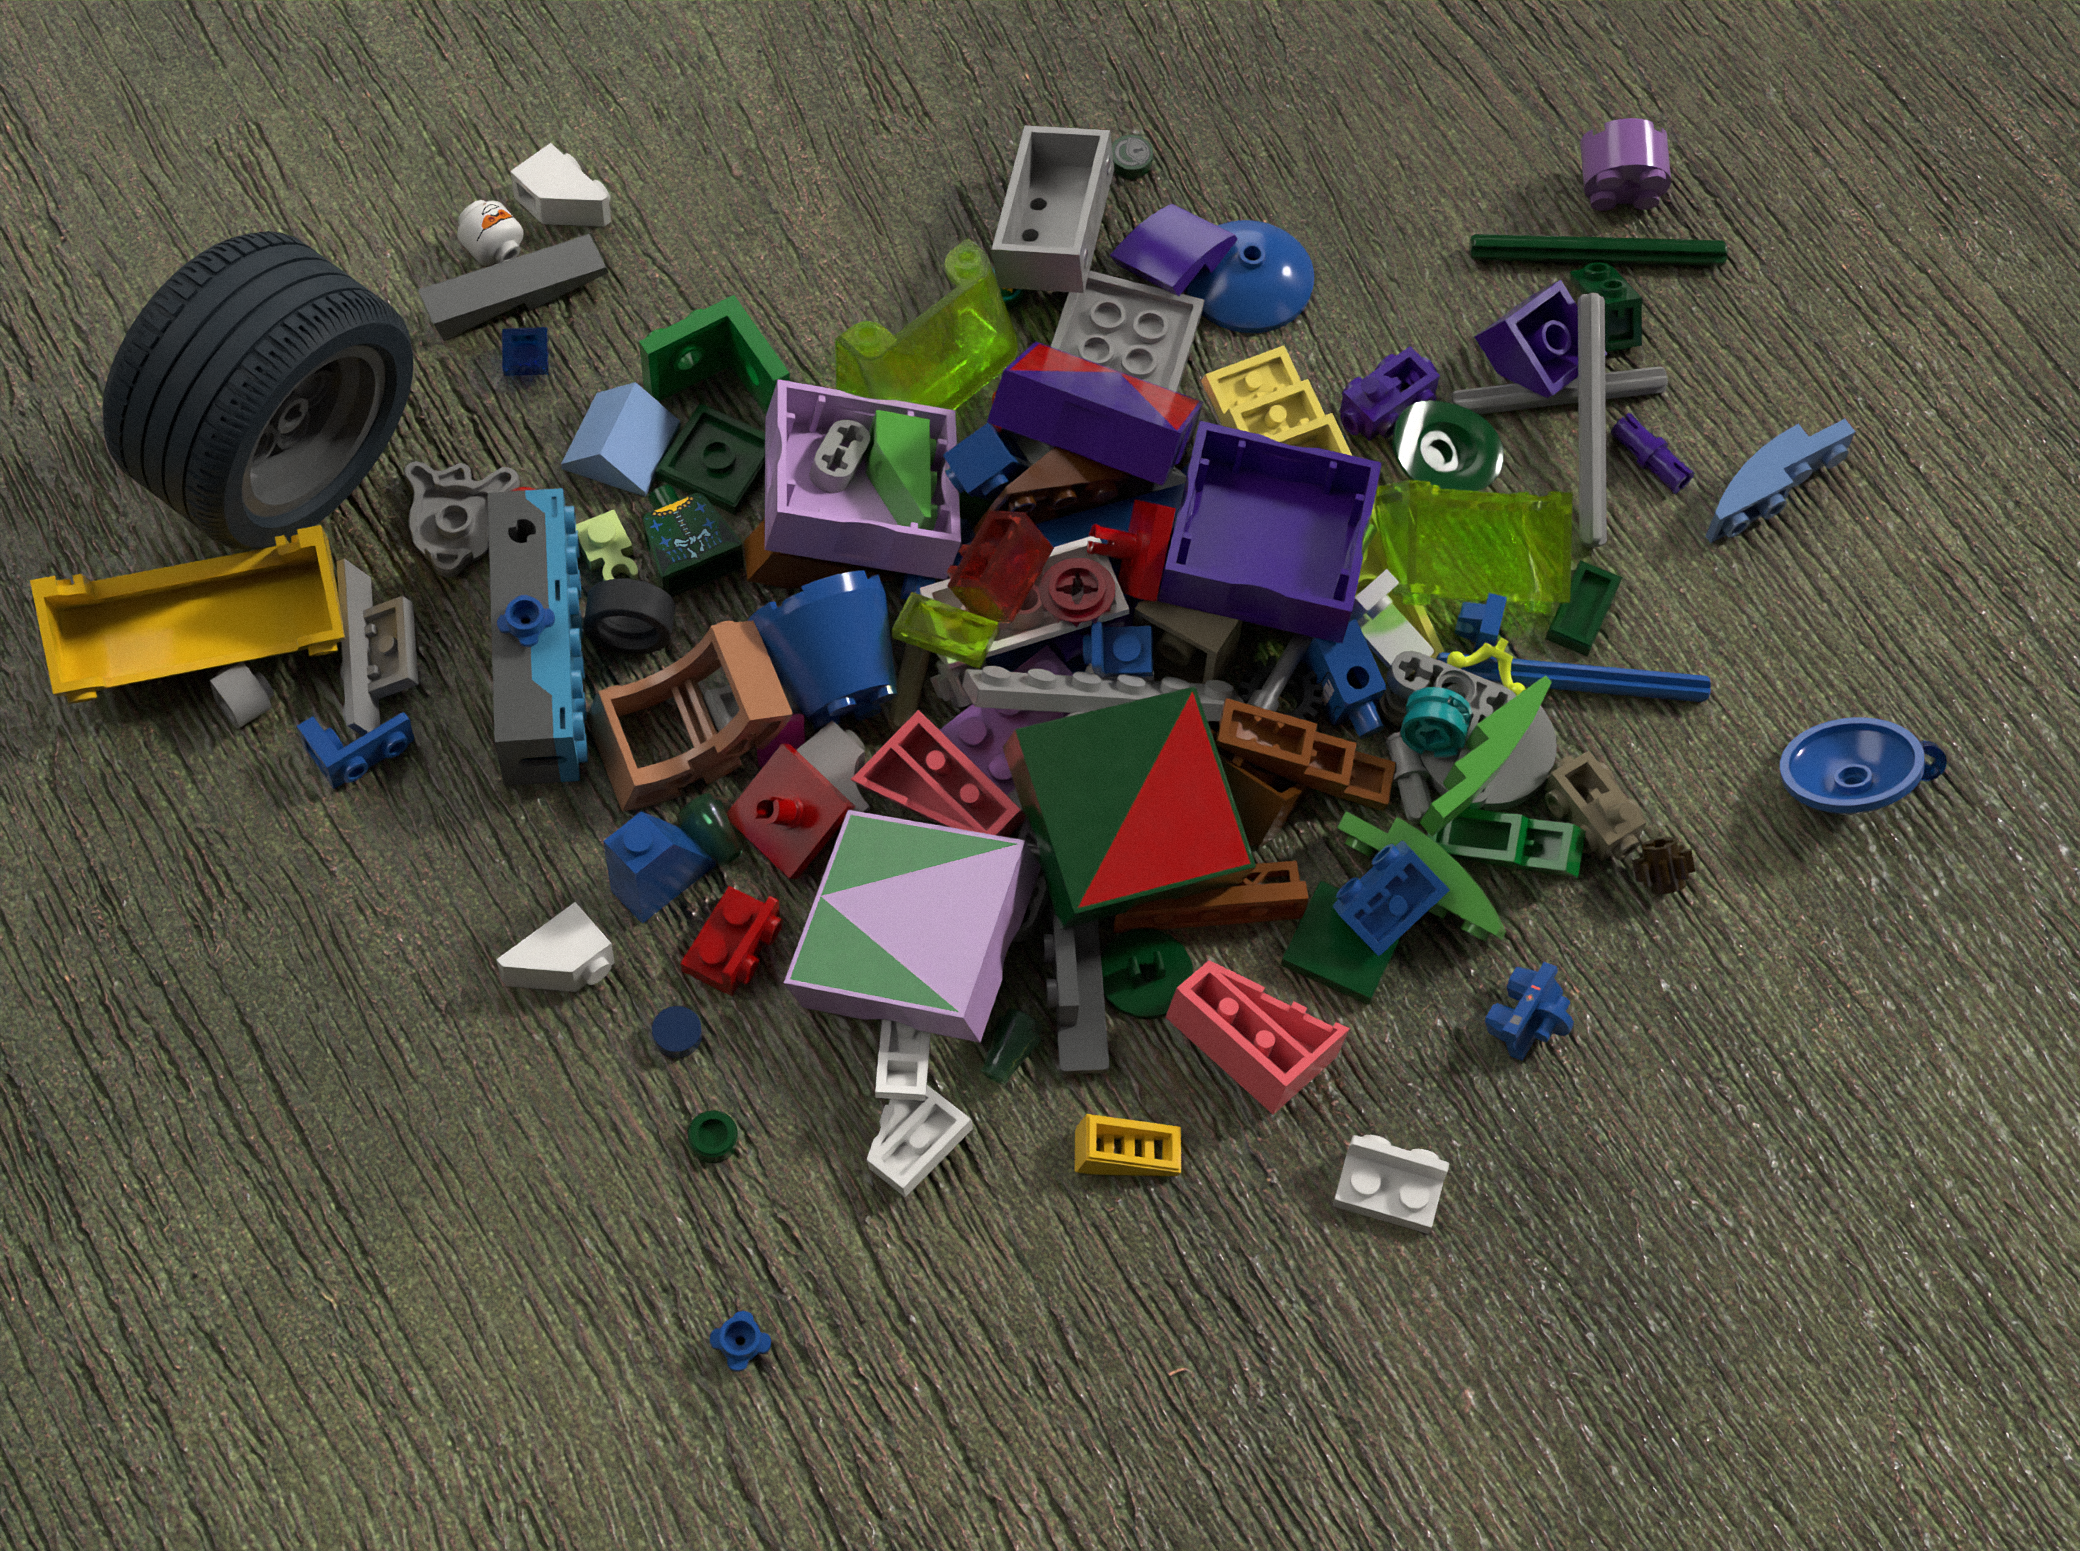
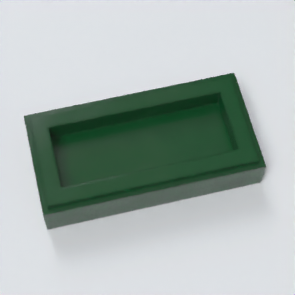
M1580 560L1545 639L1588 657L1623 577Z

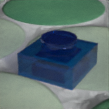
M547 327L502 329V368L504 376L549 375V335Z

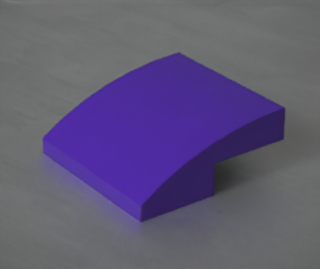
M1170 204L1140 223L1116 247L1110 256L1117 266L1179 297L1201 268L1212 273L1238 239L1235 234L1174 204Z

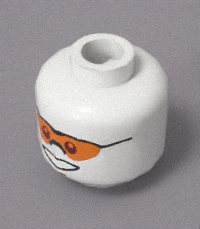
M478 200L470 204L460 214L457 238L480 265L492 266L516 258L521 251L519 245L523 239V228L502 203Z

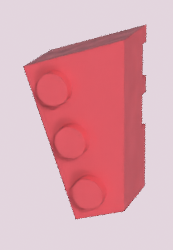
M919 710L851 778L860 787L945 827L1009 837L1024 822L1026 817L1024 812Z
M1208 960L1176 988L1165 1018L1274 1115L1337 1058L1350 1028L1335 1022L1334 1026H1331L1307 1014V1007L1294 1001L1290 1006L1264 993L1265 987Z

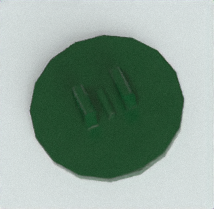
M1133 929L1120 934L1104 948L1101 955L1103 991L1106 1001L1120 1013L1137 1019H1158L1167 1015L1176 988L1193 974V962L1185 947L1171 935L1155 929Z

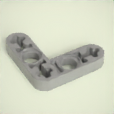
M1404 651L1397 655L1387 672L1386 679L1393 693L1407 700L1414 691L1427 687L1431 675L1437 678L1432 687L1441 688L1443 684L1449 682L1459 685L1464 690L1465 699L1469 702L1472 710L1466 741L1475 726L1492 714V704L1494 702L1503 706L1516 697L1515 693L1507 687L1416 651ZM1407 667L1415 670L1413 682L1404 679V671ZM1466 745L1464 748H1459L1454 763L1471 752ZM1497 776L1467 808L1478 810L1484 805L1493 791Z

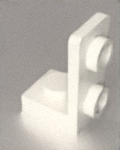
M1386 569L1355 597L1350 621L1356 619L1369 648L1389 669L1396 656L1404 651H1416L1431 656L1434 650L1392 604L1393 600L1387 594L1399 584V581ZM1406 668L1404 679L1414 671L1412 668Z

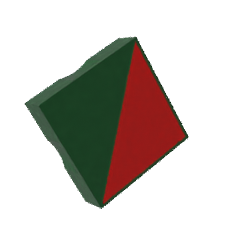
M1196 686L1018 728L1013 731L1002 747L1022 810L1036 835L1040 854V866L1061 929L1126 913L1128 910L1149 901L1180 899L1238 884L1256 868Z

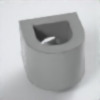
M244 662L226 665L217 673L215 678L210 680L216 704L237 729L272 708L269 699L274 696V692L262 673L257 672L253 675Z

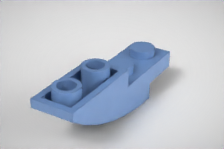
M1843 419L1810 437L1799 423L1779 434L1758 450L1733 477L1722 495L1706 533V538L1710 543L1725 535L1728 538H1732L1743 532L1754 520L1762 516L1764 519H1769L1777 515L1785 508L1787 504L1786 498L1791 487L1803 483L1812 472L1824 466L1827 469L1833 468L1847 457L1849 453L1847 449L1854 437L1855 430L1846 419Z

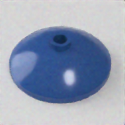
M1238 220L1217 225L1235 234L1238 240L1212 273L1201 268L1185 288L1188 296L1204 300L1202 316L1222 328L1241 333L1272 331L1289 324L1297 318L1307 306L1314 285L1313 265L1308 253L1300 242L1288 232L1265 222Z
M1865 717L1836 719L1813 726L1795 737L1784 749L1780 759L1781 780L1785 789L1792 797L1813 809L1842 815L1873 812L1896 803L1917 786L1925 770L1924 750L1919 740L1910 731L1889 721Z

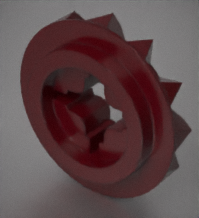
M1069 558L1054 564L1042 577L1039 587V595L1044 612L1048 611L1052 614L1057 624L1063 620L1071 622L1076 628L1081 622L1092 621L1096 624L1099 616L1105 612L1110 613L1114 597H1116L1115 583L1110 572L1100 563L1087 558ZM1077 580L1080 581V586L1083 587L1084 593L1079 604H1075L1071 596L1073 587H1076Z

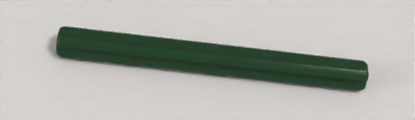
M1474 234L1469 242V254L1473 260L1723 266L1726 264L1728 248L1723 240Z

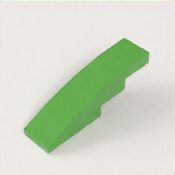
M1546 675L1475 726L1465 743L1471 752L1454 763L1442 783L1449 791L1431 803L1420 821V824L1431 837L1462 813L1497 776L1533 722L1552 683Z

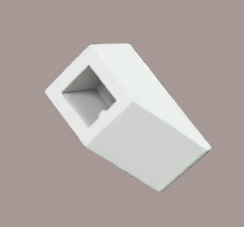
M552 143L510 171L514 198L542 224L605 227L611 222L609 207L611 198L607 189L598 180L592 181L587 177L574 157L568 153H561Z

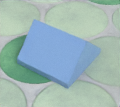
M636 382L598 392L561 463V468L646 497L656 477L655 470L668 452L680 428V420Z

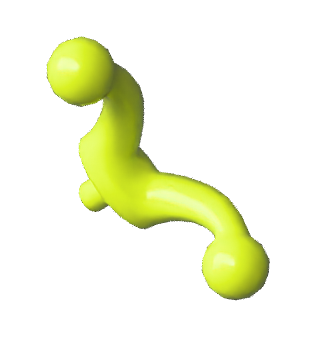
M1500 637L1496 647L1485 642L1481 648L1469 656L1464 657L1461 652L1455 651L1447 657V664L1457 668L1472 666L1491 657L1496 658L1504 687L1513 691L1516 696L1526 690L1521 683H1513L1511 677L1513 656L1504 652L1509 641Z

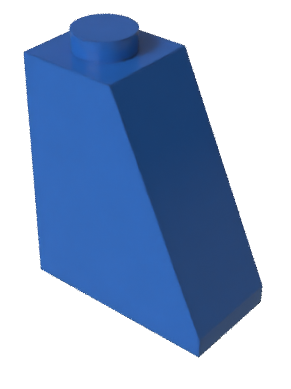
M642 811L603 841L611 892L642 924L716 866V861L684 829Z

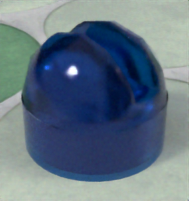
M1921 740L1919 742L1924 753L1935 758L1932 764L1925 761V770L1921 780H1934L1946 769L1947 758L1943 750L1936 743Z

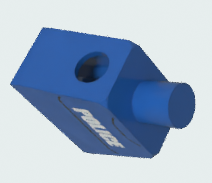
M1356 619L1349 621L1343 643L1314 637L1301 661L1307 664L1305 674L1313 670L1317 675L1316 684L1321 683L1322 685L1321 697H1323L1321 708L1329 722L1333 726H1337L1351 720L1360 739L1371 737L1385 728V725L1376 709V705L1385 693L1386 685Z

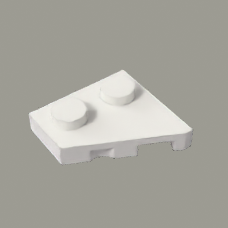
M928 1085L926 1087L925 1101L890 1099L889 1105L884 1106L879 1121L881 1129L878 1136L873 1139L867 1157L869 1169L906 1197L973 1129L972 1120Z

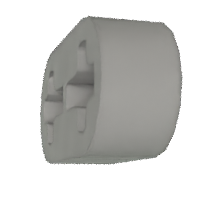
M839 420L831 426L815 454L809 473L810 479L816 487L826 492L838 493L844 491L849 486L864 459L870 442L869 431L862 424L853 420ZM845 441L851 442L848 448L841 446V444ZM832 463L839 466L835 472L829 470Z

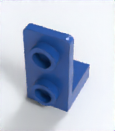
M400 713L345 747L331 727L323 730L314 716L297 725L303 748L333 789L345 782L351 783L358 780L367 772L368 768L381 760L398 756L415 739L410 719L405 713Z

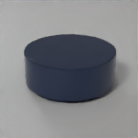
M672 1006L662 1010L655 1017L652 1024V1036L656 1048L663 1055L671 1058H683L692 1054L699 1047L702 1040V1028L698 1016L692 1010L682 1006Z

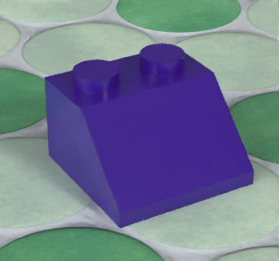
M1561 280L1529 296L1474 336L1497 374L1546 398L1553 396L1578 377V306Z

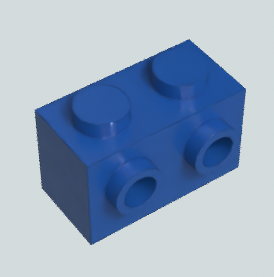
M990 423L985 424L943 454V457L950 466L945 470V473L953 486L960 493L966 490L971 497L976 496L987 501H991L994 498L996 500L1005 487L1032 466L1011 433Z

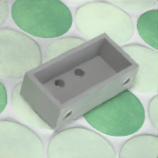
M1024 126L991 249L997 287L1084 293L1114 172L1110 130Z

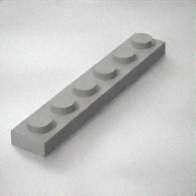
M986 666L983 670L966 669L962 686L974 706L983 708L1084 713L1196 686L1207 721H1220L1223 703L1226 698L1245 703L1230 684L1220 680H1208L1206 684H1195L1175 677H1166L1162 681H1147L1129 674L1119 675L1118 679L1100 678L1089 672H1075L1073 676L1055 675L1044 669H1031L1028 673L1009 672L998 666Z

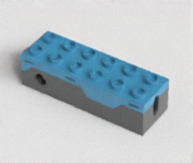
M519 487L508 492L488 493L494 734L504 786L580 781V763H588V743L584 727L587 713L582 679H585L584 655L583 651H581L583 622L582 612L579 607L581 578L577 558H580L578 530H576L575 507L565 505L563 488L536 490L530 487ZM520 595L536 598L544 609H551L555 615L553 626L545 628L538 636V643L532 647L520 645L518 638L510 633H501L497 627L498 617L505 614L507 605ZM529 618L523 619L521 622L524 624H528L531 620Z

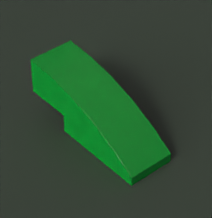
M1466 808L1433 837L1428 833V837L1440 845L1453 858L1578 878L1586 831L1571 823L1529 819L1519 814Z

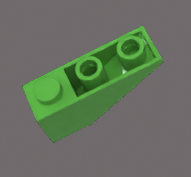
M876 410L869 430L870 442L865 454V474L898 525L910 527L911 522L918 523L919 529L933 531L937 520L938 507L936 504H931V499L936 489L937 472L930 471V466L933 464L936 453V439L930 438V419Z

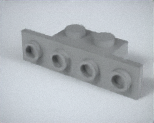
M346 559L337 561L338 581L336 586L345 640L341 642L343 662L340 665L345 694L343 717L347 727L364 736L380 726V698L419 685L413 603L404 596L373 606L371 577Z

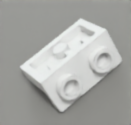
M1354 1135L1345 1157L1333 1206L1429 1234L1449 1163L1439 1160L1435 1153L1428 1150L1412 1149L1408 1151L1391 1146L1388 1140L1380 1136L1364 1135L1360 1137Z

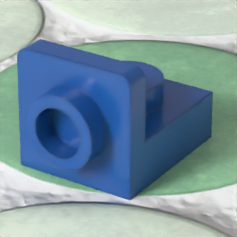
M1092 622L1091 636H1084L1083 638L1084 663L1092 664L1095 675L1100 678L1118 677L1123 674L1137 677L1153 676L1152 627H1104L1102 622H1096V624Z

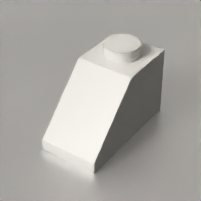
M576 902L496 959L500 978L506 986L571 992L578 991L587 983L589 985L598 983L609 973L611 965L615 963L611 942Z

